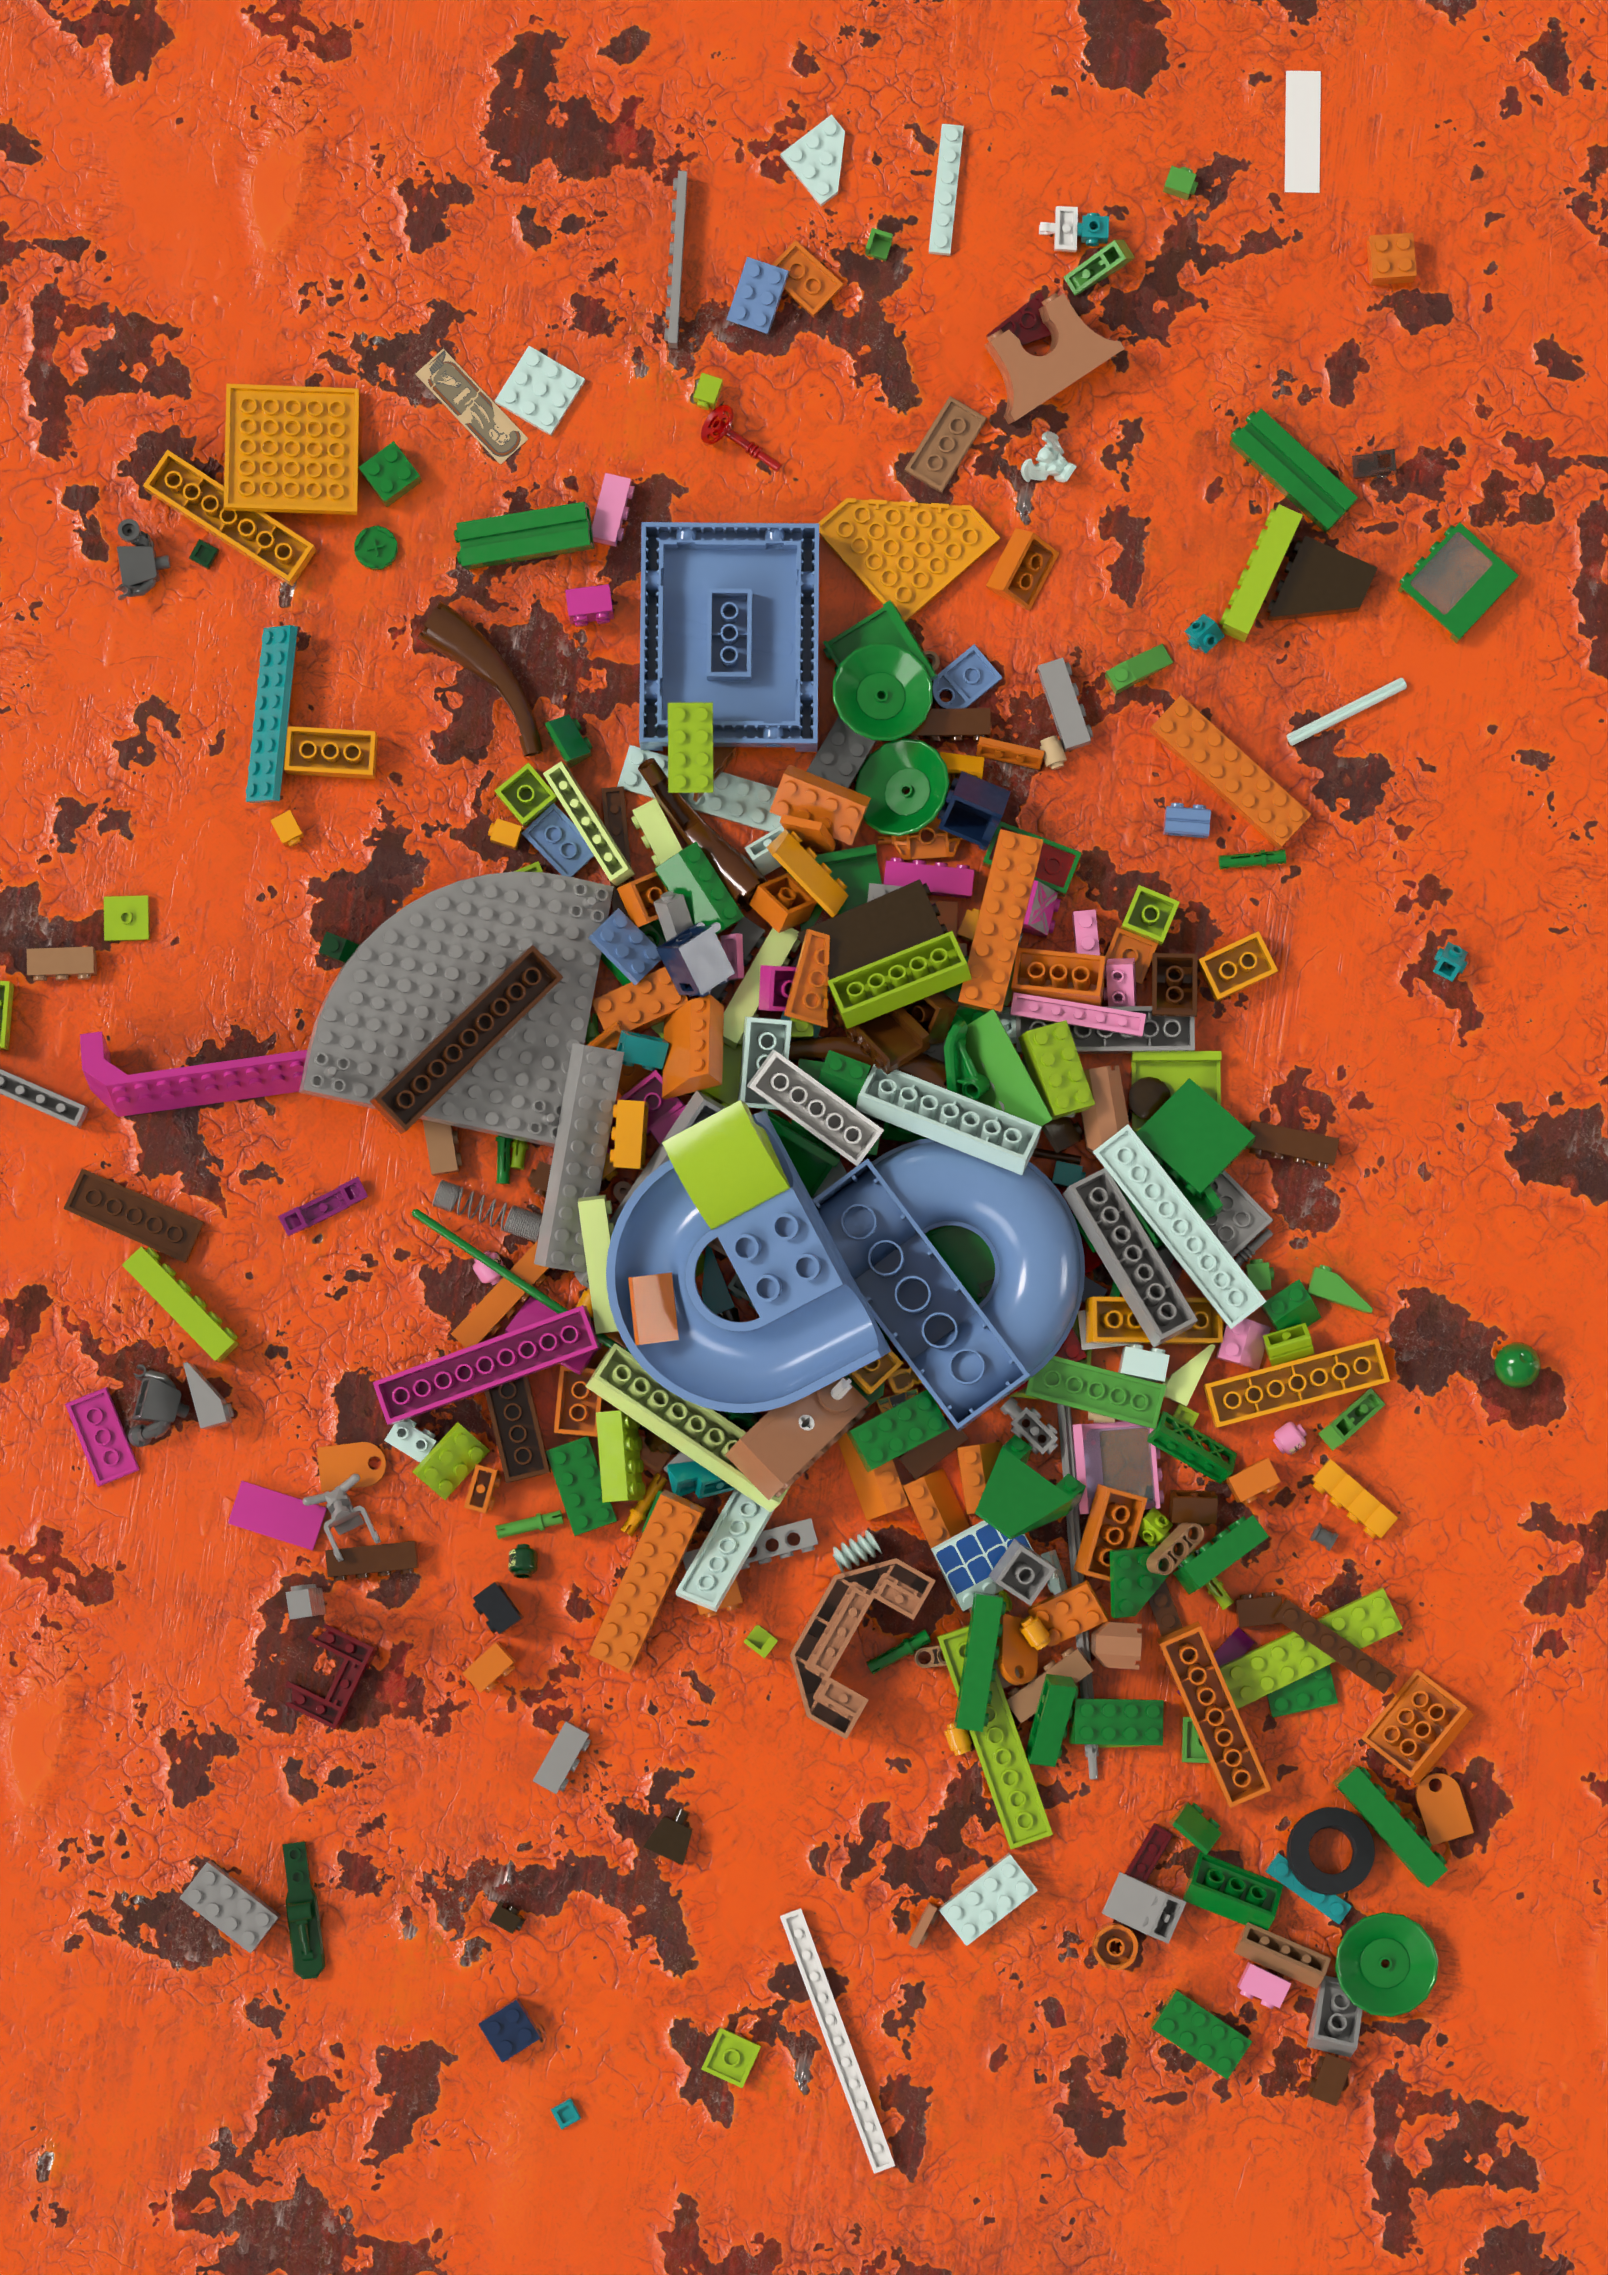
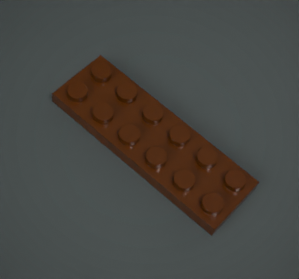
M83 1168L63 1208L184 1263L187 1262L204 1225V1222Z

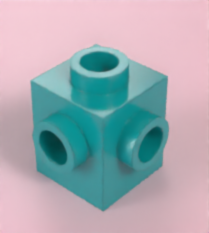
M1088 213L1087 216H1083L1082 223L1078 222L1077 236H1081V243H1086L1087 246L1107 244L1109 238V216H1100L1098 213Z
M1205 614L1201 615L1184 631L1189 638L1187 640L1188 644L1194 650L1199 649L1205 654L1225 637L1217 623Z
M1448 942L1444 949L1439 948L1434 958L1437 963L1433 972L1453 982L1457 973L1462 974L1468 963L1465 961L1468 952L1460 946Z

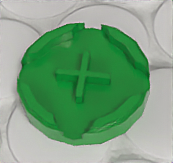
M373 526L363 529L357 535L354 551L359 563L365 568L382 570L389 567L395 561L398 553V543L393 533L387 528Z

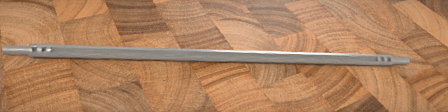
M1057 1404L1063 1478L1069 1473L1076 1479L1071 1407ZM1079 1504L1066 1515L1072 1587L1085 1581L1084 1574L1073 1570L1081 1544ZM1089 1630L1076 1635V1645L1080 1647L1091 1662ZM1091 1672L1079 1681L1081 1698L1094 1699ZM1084 1744L1085 1757H1088L1089 1779H1098V1744Z

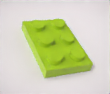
M457 1422L412 1472L441 1498L446 1500L490 1450Z

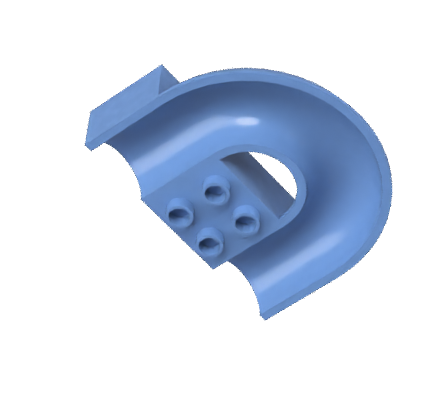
M766 1111L753 1114L752 1117L757 1125L765 1129L791 1187L790 1189L711 1230L691 1200L669 1160L647 1176L626 1202L614 1227L607 1255L606 1281L609 1305L616 1327L631 1355L656 1382L668 1391L686 1401L717 1411L754 1413L786 1406L891 1352ZM715 1238H719L760 1318L747 1322L726 1320L713 1313L701 1299L696 1285V1266L702 1251ZM672 1272L679 1340L635 1345L628 1277Z
M929 1138L921 1139L886 1152L872 1162L866 1159L812 1200L873 1317L958 1431H961L1039 1372L1058 1352L1074 1325L1081 1305L1085 1279V1261L1081 1236L1076 1220L1059 1190L1031 1162H1028L1023 1175H1020ZM942 1226H959L973 1231L986 1242L994 1258L995 1277L990 1292L979 1305L976 1304L926 1237L925 1233Z

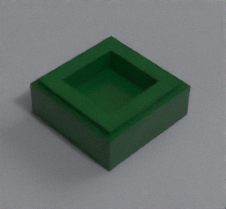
M199 539L189 559L209 570L219 553V549Z

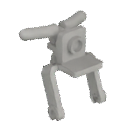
M353 1474L331 1492L327 1491L322 1494L308 1496L302 1501L305 1506L327 1502L326 1506L331 1513L332 1519L324 1523V1530L338 1562L344 1559L331 1532V1527L334 1526L339 1535L364 1524L360 1513L364 1517L376 1544L381 1542L366 1509L360 1505L353 1508L348 1494L345 1493L359 1482L360 1476L358 1474Z

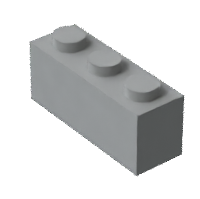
M566 1721L533 1782L555 1794L559 1790L563 1792L569 1782L566 1776L570 1770L575 1771L580 1762L577 1759L580 1751L585 1752L591 1742L588 1739L590 1733Z

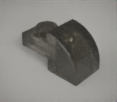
M1395 449L1373 451L1372 454L1352 456L1354 479L1384 478L1397 473Z

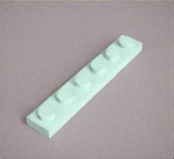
M942 124L928 254L950 256L964 128L961 125Z

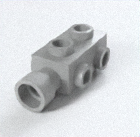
M1011 1397L1000 1408L1005 1415L1008 1414L1013 1419L1010 1423L1013 1426L1011 1431L1019 1438L1024 1437L1029 1442L1028 1444L1033 1447V1453L1037 1454L1039 1452L1043 1455L1047 1452L1050 1454L1058 1446L1056 1443L1058 1438L1055 1436L1058 1433L1056 1429L1049 1423L1045 1426L1039 1420L1042 1416L1033 1407L1030 1410L1027 1407L1022 1410L1017 1405L1018 1402ZM1024 1419L1030 1421V1426L1027 1428L1022 1426ZM1039 1435L1046 1437L1045 1443L1038 1442Z

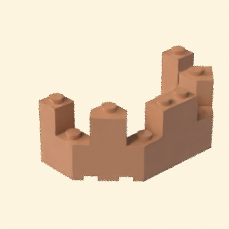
M897 1558L834 1575L790 1653L808 1718L845 1739L848 1738L869 1699L830 1678L836 1664L874 1598L914 1620L936 1580Z

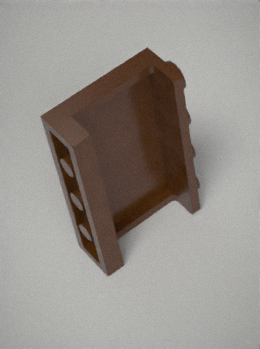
M837 1005L833 1006L832 1019L835 1025L842 1027L848 1038L859 1045L862 1053L869 1055L874 1065L878 1069H882L887 1075L930 1048L929 1033L903 1007L847 1029Z

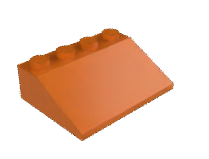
M711 994L691 999L664 1019V1040L669 1043L663 1065L662 1098L664 1100L696 1092V1090L700 1091L722 1085L724 1005Z
M1417 1669L1361 1739L1418 1785L1472 1719L1474 1714Z

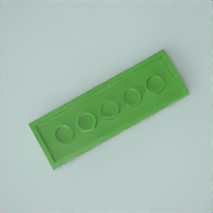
M1053 1356L1039 1372L1028 1380L1025 1395L1156 1429L1166 1385Z

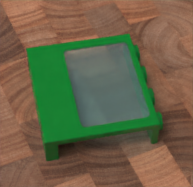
M1460 522L1456 527L1451 525L1443 535L1446 538L1441 543L1437 540L1429 549L1431 554L1426 559L1422 556L1414 565L1416 570L1411 575L1407 572L1399 581L1401 586L1398 589L1400 593L1404 590L1452 634L1450 638L1455 643L1466 634L1519 576Z

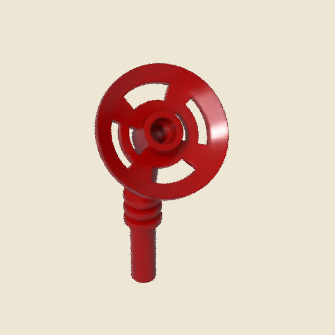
M721 405L709 414L701 430V439L704 443L711 445L727 436L746 450L745 453H749L754 459L758 458L776 472L781 469L782 465L762 451L763 448H759L754 442L750 443L730 428L734 416L733 409L730 406ZM725 412H729L730 417L725 415Z

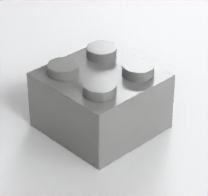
M1014 1539L989 1576L995 1583L1031 1606L1056 1568L1048 1560Z

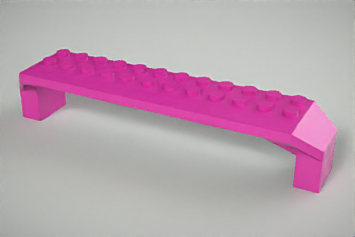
M102 1031L80 1034L82 1070L89 1088L118 1117L299 1092L307 1050L127 1075L111 1064L110 1051Z

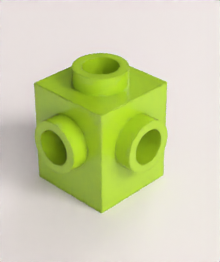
M1153 1506L1142 1517L1138 1535L1149 1546H1155L1158 1542L1162 1543L1170 1535L1168 1531L1173 1524Z

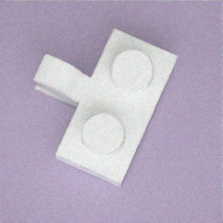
M1056 206L1055 223L1040 222L1039 235L1054 234V251H1077L1078 207Z

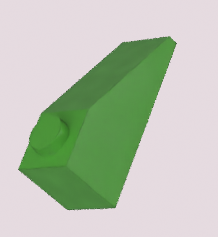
M1113 240L1065 275L1064 279L1073 294L1078 295L1115 273L1135 259L1124 240Z
M1160 644L1109 669L1105 673V678L1116 695L1173 664V661L1164 645Z
M1320 1265L1319 1268H1313L1307 1287L1309 1295L1367 1314L1372 1313L1373 1308L1338 1274L1333 1273V1268Z
M1370 1388L1323 1428L1318 1435L1333 1451L1386 1404Z

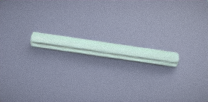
M1399 678L1289 733L1286 736L1290 745H1295L1405 690L1407 684L1403 678Z

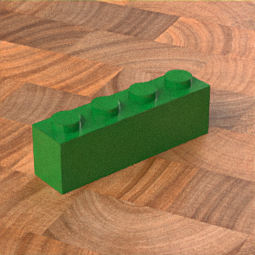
M1046 1674L1025 1751L1029 1764L1055 1767L1057 1759L1061 1757L1062 1740L1067 1736L1066 1725L1073 1713L1072 1703L1078 1696V1687L1075 1685L1072 1677Z

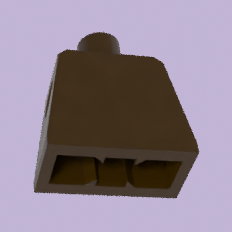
M678 1807L673 1819L664 1815L645 1843L644 1848L683 1865L693 1828L685 1825L690 1812Z

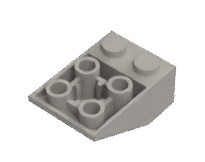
M1119 1872L1102 1914L1169 1944L1186 1901L1175 1894Z

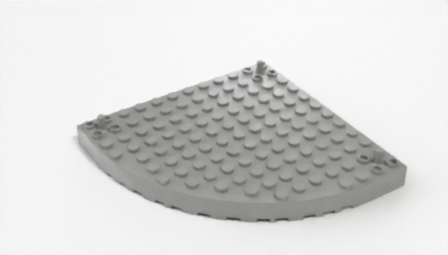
M505 872L486 874L457 881L434 890L406 905L382 923L358 946L340 969L339 974L329 988L314 1023L299 1093L376 1109L370 1100L521 953L531 945H534L564 978L419 1119L555 1147L573 1043L582 1045L585 1043L601 951L588 937L608 919L614 887L544 872Z

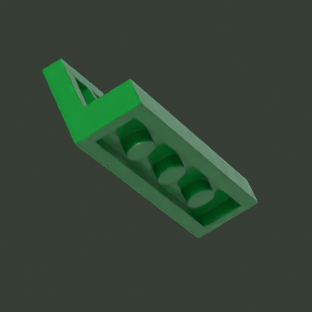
M1163 1411L1160 1413L1158 1425L1148 1435L1147 1442L1219 1484L1233 1474L1237 1453L1167 1412ZM1165 1421L1170 1423L1174 1430L1165 1427ZM1183 1432L1189 1434L1192 1441L1186 1439ZM1201 1443L1206 1444L1211 1452L1205 1450ZM1220 1454L1229 1458L1228 1463L1221 1458Z

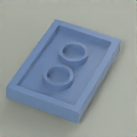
M747 257L726 320L769 334L790 271Z
M554 803L522 832V835L562 876L573 877L595 857L575 824Z
M619 908L588 937L634 985L661 960L656 949L657 946Z

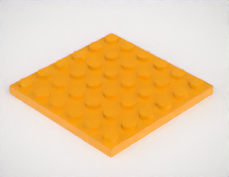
M226 384L224 510L357 515L359 388Z

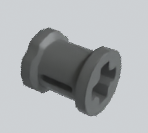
M1318 1523L1309 1540L1312 1542L1315 1540L1324 1545L1326 1550L1330 1551L1339 1534L1328 1531L1322 1527L1321 1523Z

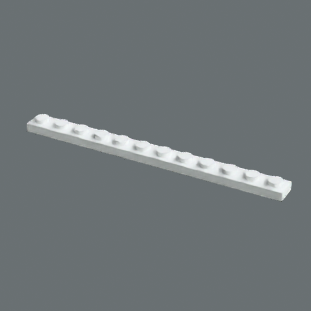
M799 1908L780 1915L872 2170L875 2174L894 2167V2160L802 1909Z

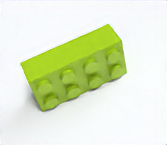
M713 701L668 702V793H713Z
M1067 1020L1026 1031L1018 1037L1032 1081L1053 1120L1086 1111L1095 1105Z
M620 1410L596 1412L602 1502L644 1500L645 1484L642 1482L644 1464L640 1459L642 1441L638 1432L640 1423Z

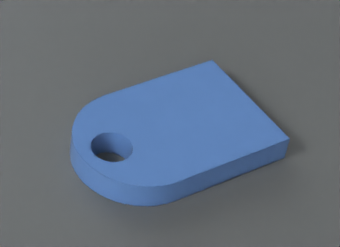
M974 644L938 674V678L933 682V697L936 703L943 709L968 708L1002 680L1003 677ZM942 691H949L952 694V699L949 702H943L940 699L939 695Z

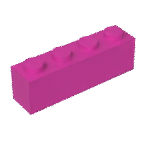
M891 858V861H886L884 885L905 886L920 879L922 884L927 883L932 895L971 899L974 870L970 869L968 865H957V868L948 867L947 863L935 862L934 866L926 865V861L913 860V863H905L904 859Z

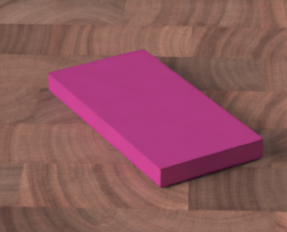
M530 1296L505 1329V1332L517 1330L558 1314ZM598 1350L560 1364L581 1375Z
M108 1387L65 1404L97 1487L140 1470Z
M241 1481L228 1524L313 1551L327 1508L317 1504L305 1506L301 1499Z

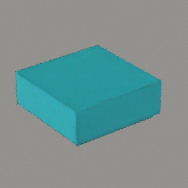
M571 2098L551 2108L561 2130L581 2119Z

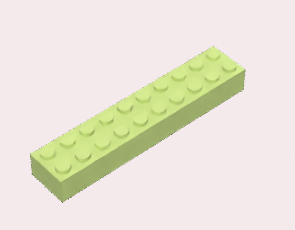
M616 1343L606 1352L585 1387L769 1512H772L781 1503L790 1486L780 1497L774 1495L768 1500L725 1456L746 1432L713 1409L701 1407L668 1391L656 1382L629 1352Z

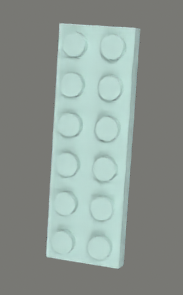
M735 1489L675 1591L676 1595L716 1612L774 1510L769 1512Z

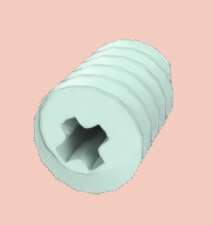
M865 1530V1538L860 1534L857 1535V1542L850 1538L849 1546L842 1542L841 1551L837 1547H833V1557L842 1573H844V1566L852 1570V1562L860 1566L859 1558L867 1562V1554L875 1558V1550H878L881 1554L882 1552L873 1534L868 1530Z

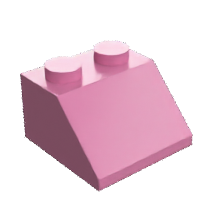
M1243 1319L1232 1329L1225 1323L1223 1343L1219 1344L1216 1358L1259 1370L1265 1350L1262 1335L1269 1334L1271 1327L1249 1319Z

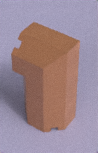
M1119 1065L1114 1066L1113 1070H1111V1066L1084 1070L1095 1105L1081 1112L1085 1147L1092 1154L1100 1145L1127 1124L1129 1125Z
M1114 1621L1102 1623L1091 1633L1090 1652L1104 1667L1139 1670L1140 1665L1135 1663L1141 1660L1142 1633H1137V1628L1142 1629V1624Z

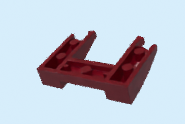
M324 1624L323 1627L326 1631L317 1638L311 1634L307 1640L344 1658V1661L326 1698L287 1681L286 1688H292V1702H286V1706L335 1730H339L348 1712V1705L365 1670L369 1669L378 1648L330 1625Z

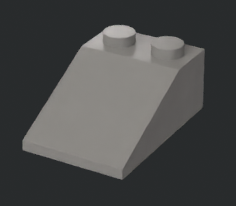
M183 1363L200 1428L210 1429L231 1423V1417H234L231 1404L226 1402L194 1364Z
M1325 1976L1319 1985L1309 2028L1307 2047L1351 2057L1358 2046L1362 2009L1353 2005L1342 1991L1338 1978Z

